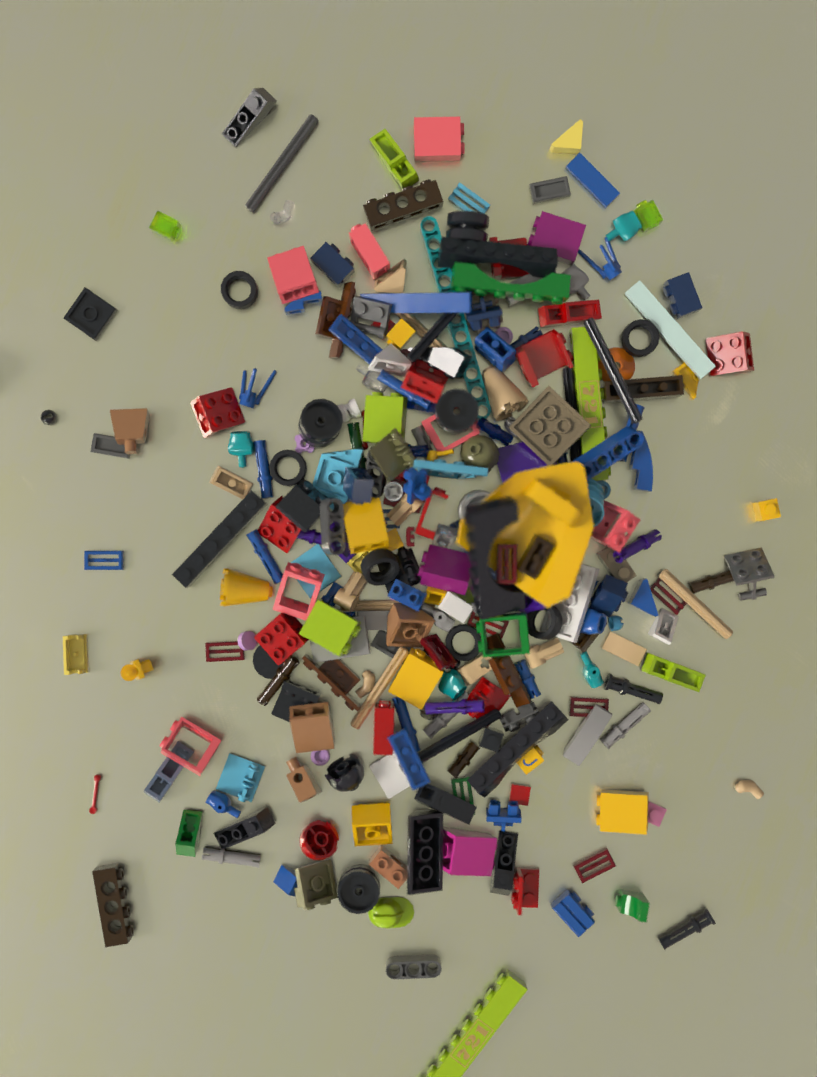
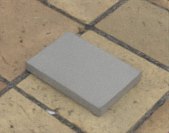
M365 616L352 617L361 622L359 626L361 631L356 638L353 637L350 643L352 647L347 655L344 654L343 657L337 656L310 640L313 663L371 654Z

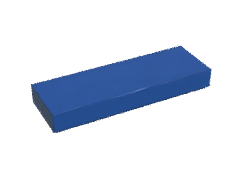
M581 153L566 166V169L605 208L619 196L620 192Z
M342 314L336 318L328 329L369 365L375 356L383 350Z
M404 728L388 736L387 738L411 789L414 791L430 783L431 781L407 730Z

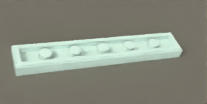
M640 280L625 292L627 298L648 321L656 326L659 334L700 380L716 367Z

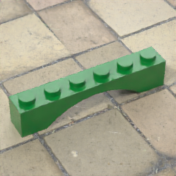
M455 262L452 267L451 290L456 292H472L476 296L490 294L494 295L495 298H506V296L513 297L514 300H525V298L532 299L533 302H544L546 300L551 301L552 304H563V302L569 299L571 275L551 273L545 278L532 283L510 284L491 278L475 264Z

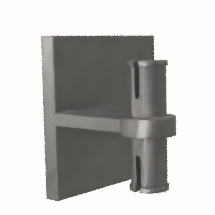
M762 547L724 555L736 586L749 583L748 592L738 593L740 601L747 599L756 600L757 597L767 596L766 588L756 590L758 581L772 579L775 576Z

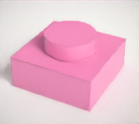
M648 801V822L660 827L667 809Z

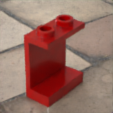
M555 329L515 348L517 361L527 383L532 388L539 385L538 379L565 365L570 369L574 367L571 362L573 356L569 350H566L564 345L566 339L562 333L557 332Z
M435 487L434 490L431 489V496L426 499L415 530V534L432 540L436 532L422 528L421 525L432 495L444 500L448 499L449 495L445 494L446 490Z

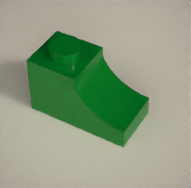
M183 810L175 843L176 855L196 856L203 812Z
M620 889V893L616 895L615 906L619 912L632 916L640 922L647 923L650 903L645 895L641 892Z

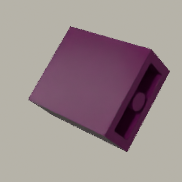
M542 211L540 217L536 216L533 225L536 231L534 235H530L527 245L556 248L557 260L573 265L586 225Z
M430 544L428 552L424 551L421 562H424L425 565H420L418 576H421L420 584L465 595L470 579L469 568H471L467 554Z

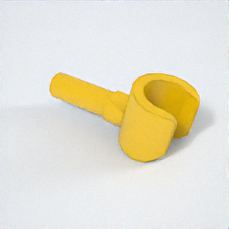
M449 449L439 452L431 450L427 453V461L434 462L438 457L453 454L454 450Z

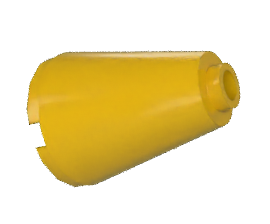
M229 568L223 569L224 579H221L220 600L223 601H221L220 606L225 607L268 601V597H272L273 586H270L268 581Z

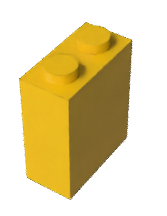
M371 497V503L364 502L362 505L354 504L351 501L343 504L344 523L351 554L389 547L380 497Z
M411 648L390 684L388 692L422 710L444 670L440 671L434 661L424 651Z
M602 789L601 795H597V806H600V814H597L596 824L600 825V831L647 835L649 792Z

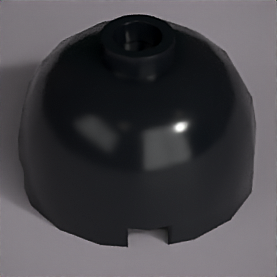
M350 754V758L345 760L344 757H341L327 768L328 774H325V777L335 790L341 792L354 791L361 784L364 778V767L357 755Z

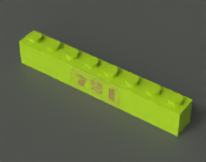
M574 327L569 330L571 354L573 356L572 364L574 366L577 412L591 425L580 437L581 455L603 442L607 438L608 433L607 427L603 425L606 411L601 403V400L604 399V390L600 388V380H602V370L598 369L600 357L586 328ZM611 467L606 468L591 479L595 481L608 480V476H611Z
M509 970L505 974H500L496 981V986L487 991L483 1003H479L475 1007L473 1016L470 1020H465L461 1027V1032L452 1037L451 1045L447 1050L444 1049L440 1053L438 1062L430 1066L426 1077H462L528 990L526 983Z

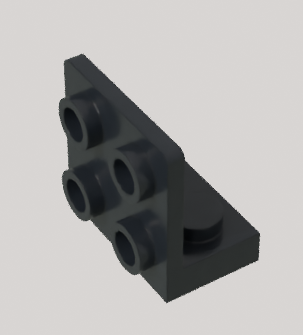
M285 680L271 714L290 722V706L318 703L321 693L293 681Z

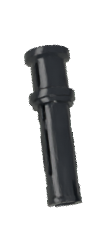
M611 673L605 679L604 690L611 689L619 692L620 695L629 694L657 704L662 702V692L629 683L628 679L614 677Z
M704 909V912L696 917H690L689 922L659 938L664 950L694 932L701 933L705 927L711 924L715 925L716 923L708 909ZM685 930L684 933H682V934L678 935L677 937H675V938H673V939L670 940V938L674 937L675 935H677V934H679V933H681L682 931Z

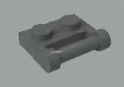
M354 296L350 322L362 332L375 334L379 338L385 339L388 333L392 304ZM359 318L380 322L381 326L378 328L358 323Z

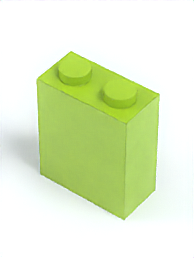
M372 392V395H366L363 442L378 443L395 428L402 434L401 437L405 441L408 399L402 397L400 393H391L390 396H383L381 392Z
M317 600L299 634L337 656L343 657L344 654L347 655L349 653L353 637L356 638L360 633L361 627L359 626L361 622L326 602Z

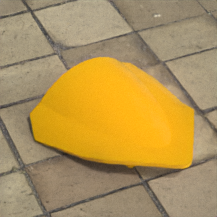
M579 462L517 472L482 501L486 502L511 496L518 503L519 521L502 530L491 546L488 565L494 571H496V544H517V565L535 534L555 545L536 579L517 570V584H514L547 608L571 596L594 528L584 466ZM462 518L457 544L467 551L469 550V544L465 537L467 526L464 518ZM502 548V576H503V577H504V548ZM509 548V579H511L512 548Z

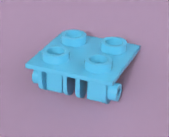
M229 753L216 789L238 797V800L241 802H252L265 766Z

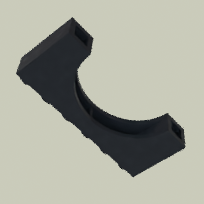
M506 496L465 506L464 522L467 526L465 537L469 544L467 556L471 564L469 575L472 579L470 590L474 597V602H472L473 612L484 620L525 609L524 591L514 584H497L491 577L488 565L490 549L496 537L506 527L519 521L518 503L511 496Z

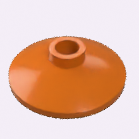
M610 348L609 351L614 361L620 364L619 371L623 379H631L635 371V361L632 355L622 348ZM600 359L598 361V369L602 370V380L604 382L611 381Z

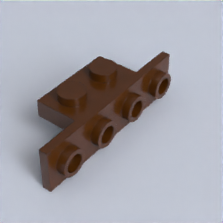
M355 282L344 283L341 300L328 296L323 297L315 334L332 339L329 358H339L343 352V342L328 329L340 314L347 319L350 317L352 311L350 307L351 301L356 293L354 288Z
M499 633L487 637L488 649L505 647ZM509 655L496 656L488 660L504 694L511 695L516 708L532 702Z
M307 654L302 657L305 667L310 671L313 669L318 674L317 678L325 684L327 682L332 687L331 691L337 697L342 696L346 700L344 703L352 711L355 709L357 712L361 709V705L348 694L361 679L340 659L325 661L319 666L317 663H313V660Z

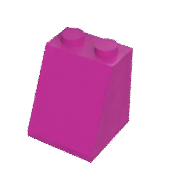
M443 827V871L449 875L492 876V870L495 865L494 856L497 849V838L489 833Z

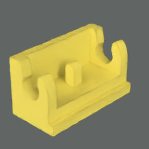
M87 634L63 636L64 675L88 673Z

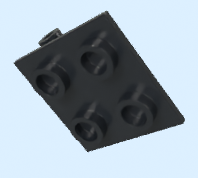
M404 546L398 548L397 554L394 555L400 569L395 579L410 586L419 584L421 581V576H418L420 568L412 548L405 549ZM390 562L377 564L379 571L387 568ZM395 579L385 584L388 594L394 584Z

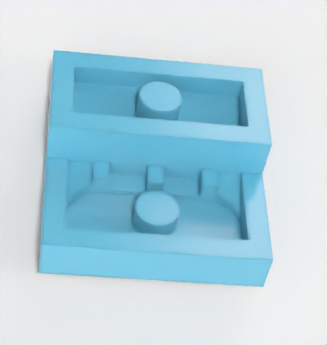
M316 544L291 562L298 563L304 568L316 569L325 574L319 592L342 577L319 544ZM296 579L311 599L316 585Z

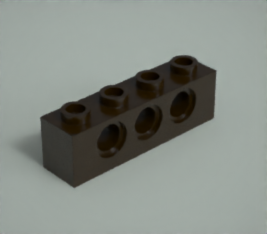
M428 179L422 181L419 186H407L402 189V192L396 194L395 192L387 193L382 199H370L363 205V209L370 230L374 231L443 206V199L437 181ZM418 194H423L426 199L418 201L415 197ZM401 200H405L408 203V205L404 208H401L397 205V203ZM386 206L390 211L387 214H382L379 211L380 208Z
M119 863L97 866L92 871L105 947L128 944L134 936L133 925L129 923L131 913L130 907L126 905L125 900L127 899V889L123 887V869L120 868ZM107 882H112L115 885V889L108 888ZM110 901H115L118 904V908H113ZM113 920L120 921L122 926H115Z

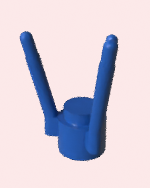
M606 237L605 242L611 258L604 246L600 245V249L608 262L603 266L604 271L580 249L578 250V253L601 274L603 279L607 277L611 280L622 273L611 243Z
M253 369L248 390H245L247 371L244 370L239 404L253 409L255 404L259 405L262 396L277 373L276 370L272 372L257 397V393L251 392L257 369Z

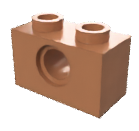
M381 845L369 859V865L399 889L407 880V865Z

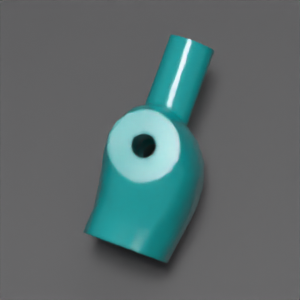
M634 211L624 213L614 219L615 229L606 234V238L610 242L617 236H620L624 241H627L636 235L643 227Z
M234 431L230 433L228 452L231 455L238 456L239 467H246V455L254 453V443L250 431Z
M587 651L581 653L580 656L584 662L583 675L589 686L597 688L603 685L604 681L598 666L591 661Z
M444 670L438 688L443 694L451 697L452 700H456L464 693L467 686L458 671L451 670L446 673Z

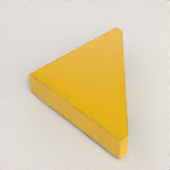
M684 362L674 369L673 373L675 376L683 375V386L693 400L696 398L699 378Z

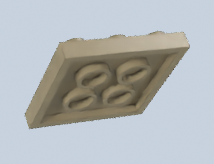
M548 386L508 428L548 466H553L591 425Z

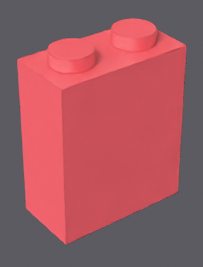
M460 116L414 117L415 161H460L461 154H465V143L461 142V135H464V123H460Z
M304 245L267 257L282 304L319 293Z

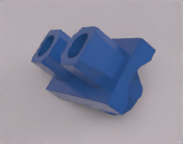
M411 467L404 472V478L408 482L403 486V491L407 494V502L410 505L417 498L423 501L431 496V488L426 485L427 471L425 469L417 471Z
M395 579L388 597L419 612L427 594Z
M490 800L489 807L486 808V822H494V826H501V832H505V826L521 823V809H519L518 801H509L508 808H500V801Z

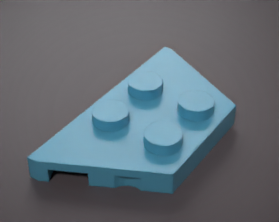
M358 448L321 454L313 486L320 493L326 495L327 498L339 499L343 504L348 502L349 497L343 490L345 468H358L364 449ZM333 503L330 505L332 510L334 509Z
M435 459L434 462L414 460L413 468H416L417 471L425 469L428 476L467 479L476 478L477 475L484 477L488 475V468L465 466L464 462L448 464L446 460Z

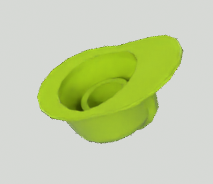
M382 897L378 899L374 908L368 911L371 922L377 927L400 928L411 922L414 916V908L406 898Z

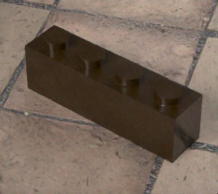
M683 375L624 380L634 400L672 398L684 395ZM612 381L602 383L604 390L603 403L622 402Z

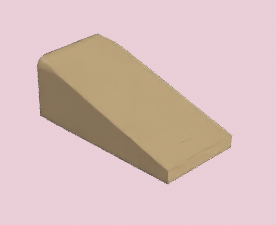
M219 465L209 481L211 484L241 499L246 497L253 485L252 482Z

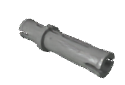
M464 691L455 701L467 699L469 695ZM458 713L436 715L435 719L423 731L432 739L443 727L446 728L447 723Z
M643 702L617 726L614 725L613 729L601 739V742L610 749L613 744L619 739H623L631 728L651 712L650 708Z
M204 847L203 853L210 855H202V860L217 861L219 864L224 862L259 868L260 862L252 860L260 861L261 855L229 852L222 848L221 850Z

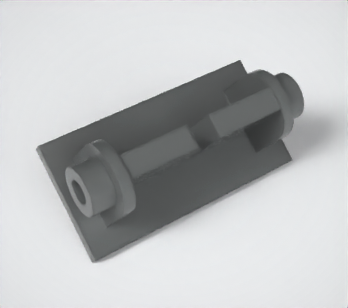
M532 702L517 707L520 712L519 715H516L514 709L502 714L500 721L502 725L506 723L503 726L505 732L516 731L520 728V725L526 722L528 724L539 713L538 710L534 711L537 709L535 703Z

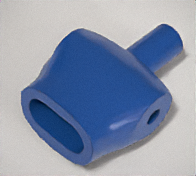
M587 608L580 632L588 635L602 634L607 622L606 615Z
M216 790L210 793L205 802L217 813L227 812L236 818L241 814V811L232 807V802L226 794Z

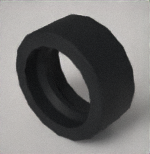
M234 271L223 279L221 294L229 306L235 309H245L256 301L258 286L250 274L244 271ZM236 279L247 281L251 287L249 297L243 301L233 300L228 293L231 282Z
M639 319L625 327L622 332L621 343L625 351L633 357H644L656 349L660 336L658 329L653 323L648 320ZM638 327L647 329L651 334V343L642 350L635 349L629 342V334Z
M287 449L274 455L269 469L271 476L276 482L283 486H294L305 477L307 466L302 455ZM284 457H293L299 463V473L293 479H284L278 474L277 465Z
M388 549L371 551L361 562V570L365 580L375 586L384 585L394 580L400 569L394 553ZM390 562L384 570L370 572L377 564Z
M555 606L543 609L549 611L552 617L551 625L546 632H539L535 627V618L542 609L527 614L528 634L541 640H549L560 632L563 618L561 612Z
M467 624L457 625L447 634L446 648L454 659L469 661L480 653L478 641H481V636L472 626ZM461 631L470 633L475 639L473 650L467 654L458 653L452 645L454 636Z

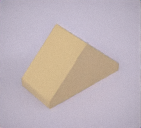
M405 258L375 280L374 290L376 292H404L407 265Z

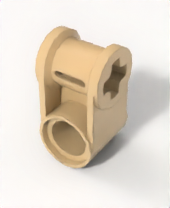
M483 654L466 662L457 669L467 686L473 684L492 670L489 662L488 667L480 666ZM484 657V658H485V660H488V659H491L492 657Z

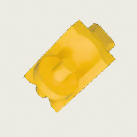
M137 659L123 666L120 674L125 681H132L135 678L140 680L145 678L144 673L152 671L153 667L150 659L139 662Z

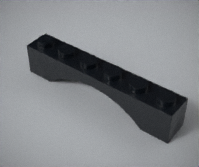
M442 237L438 251V267L452 268L455 262L467 264L500 263L520 268L533 277L545 278L549 274L555 273L558 265L556 248Z
M251 490L177 568L172 576L185 588L190 587L219 553L268 504L256 492Z
M551 701L499 749L498 753L496 752L471 775L467 781L479 795L485 798L500 784L509 770L527 752L545 738L554 734L569 719Z

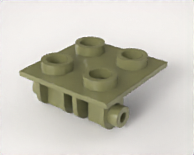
M396 428L369 449L388 482H391L408 466L413 467L414 460H417L411 453V448L407 447V442L401 437L402 434Z

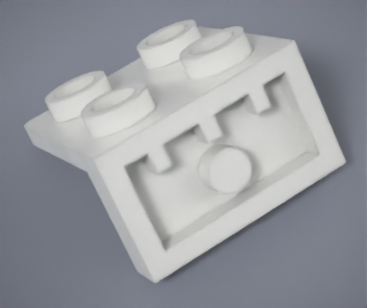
M394 751L393 755H386L370 765L372 773L388 798L410 787L405 774L399 767V761Z

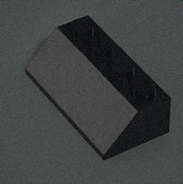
M426 809L417 810L408 815V895L443 891L442 812Z

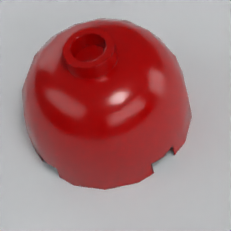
M316 820L309 823L302 830L299 843L302 852L308 858L324 860L337 851L336 847L339 836L332 824Z

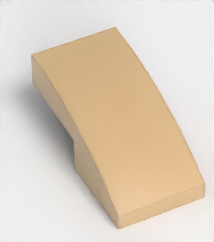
M611 631L602 648L637 666H640L647 651L646 648Z

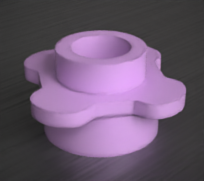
M299 434L295 436L294 439L297 445L295 451L297 453H312L314 451L313 446L307 443L305 446L303 445L305 441H303Z

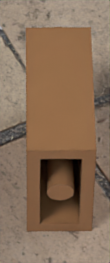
M328 702L290 706L289 720L296 753L334 749V732Z

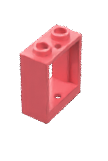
M366 223L363 225L357 224L352 227L349 233L350 242L375 281L390 269V262Z
M435 414L421 422L435 450L438 452L460 446L470 437L479 435V429H481L476 419L471 427L473 432L444 447L431 425L436 420Z
M604 500L603 519L593 528L591 538L620 553L640 522V519L628 510ZM620 514V518L610 531L607 538H605L604 535L612 525L617 515Z
M288 562L272 610L306 621L316 603L325 574L316 569L304 568L298 563ZM288 576L316 585L310 605L283 596Z
M181 717L179 721L175 720L172 724L170 736H165L162 740L160 753L201 776L219 747L221 740ZM182 727L210 743L197 766L168 750Z

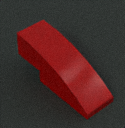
M599 300L565 302L563 304L545 305L538 308L540 328L581 323L589 318H594V320L602 319Z

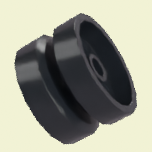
M454 211L448 213L447 226L451 229L446 231V237L488 241V234L484 232L489 227L488 215L474 211Z
M451 389L440 396L435 408V417L443 430L459 434L466 432L474 425L478 417L479 407L476 399L470 392L464 389ZM455 407H457L458 410H461L459 414H455L453 412Z
M315 399L307 403L302 410L298 423V431L303 441L314 447H326L332 444L338 437L342 427V412L336 404L326 399Z
M355 865L344 871L340 877L337 890L338 900L342 907L348 912L355 914L366 913L374 908L380 895V880L375 871L364 865Z

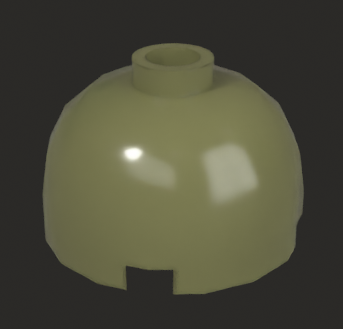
M485 435L470 437L461 446L460 456L465 466L488 468L489 472L499 461L500 453L498 446Z

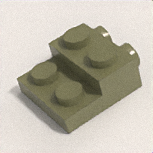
M331 859L295 869L298 887L294 888L297 907L311 910L317 904L327 905L331 903L332 899L338 898Z

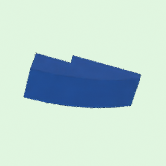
M644 436L643 444L631 454L629 470L636 471L633 490L651 492L653 465L649 446Z

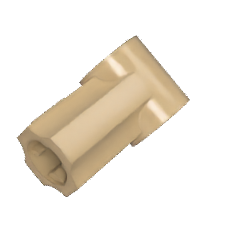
M405 493L401 497L400 502L386 516L399 526L425 500L422 501L417 498L410 505L407 502V494Z
M353 572L344 588H340L336 593L334 604L352 612L358 604L359 595L367 584L364 575L359 572Z
M558 637L543 644L531 646L530 654L524 655L530 668L533 669L546 663V660L564 653Z

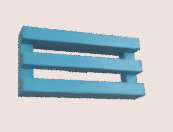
M460 182L448 197V200L463 211L472 210L455 198L456 195L480 213L485 214L490 207L489 203ZM459 190L463 191L465 194H467V195L470 196L472 199H474L475 201H477V202H478L479 204H481L484 208H481L479 205H477L476 203H474V202H473L472 200H470L468 197H466V196L463 195L461 192H459Z

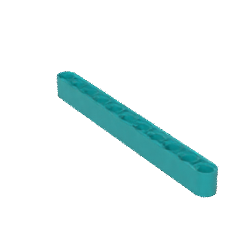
M427 216L421 221L420 231L438 293L456 292L451 290V268H437L434 264L438 260L439 248L431 249L429 244L437 242L440 245L442 236L437 220L434 217ZM430 223L434 226V229L427 231L424 229V225ZM443 278L450 281V284L446 287L442 286L439 282ZM458 313L457 315L461 321L457 324L450 322L447 326L454 348H458L463 352L467 351L472 356L462 378L466 391L471 393L472 389L478 388L482 392L481 397L474 398L477 401L478 407L483 406L487 410L485 416L478 415L477 420L483 421L489 417L491 407L464 313ZM458 333H462L466 336V340L458 342L455 336ZM474 370L477 376L474 379H469L466 376V372Z

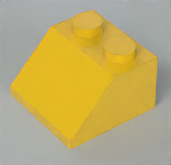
M390 803L352 805V829L355 846L393 844Z

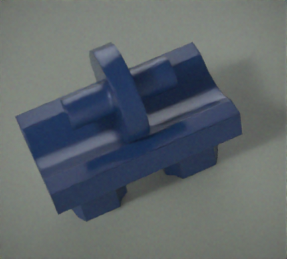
M483 296L479 297V303L472 304V312L465 313L473 331L482 329L481 319L486 318L489 320L490 327L500 326V316L503 315L499 305L493 306L492 300L484 302Z

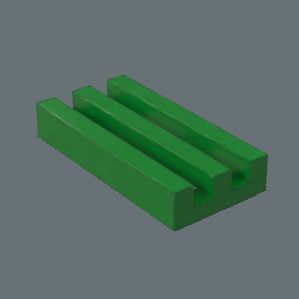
M470 776L451 778L453 795L457 797L455 783H459L461 799L466 801L463 782H466ZM467 781L470 804L474 805L472 787Z

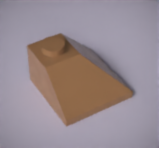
M393 603L387 616L386 645L422 648L420 640L428 636L435 622L434 618L422 610L418 612L402 603Z

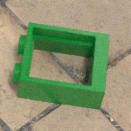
M526 612L503 614L484 620L479 618V622H476L477 633H481L478 649L479 652H483V658L530 654ZM519 619L521 646L488 649L485 622Z

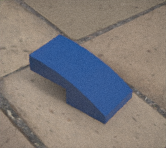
M321 291L289 303L284 308L286 315L305 312V304L322 302Z

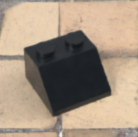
M303 478L279 502L276 508L305 533L320 519V503L327 496L320 493L311 482Z

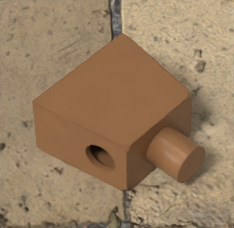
M148 409L110 410L117 444L125 445L126 454L137 453L136 444H144L146 442L149 423Z
M297 757L286 762L291 771L286 776L299 803L305 802L322 792L307 765L301 766ZM299 774L303 776L302 781L298 779Z

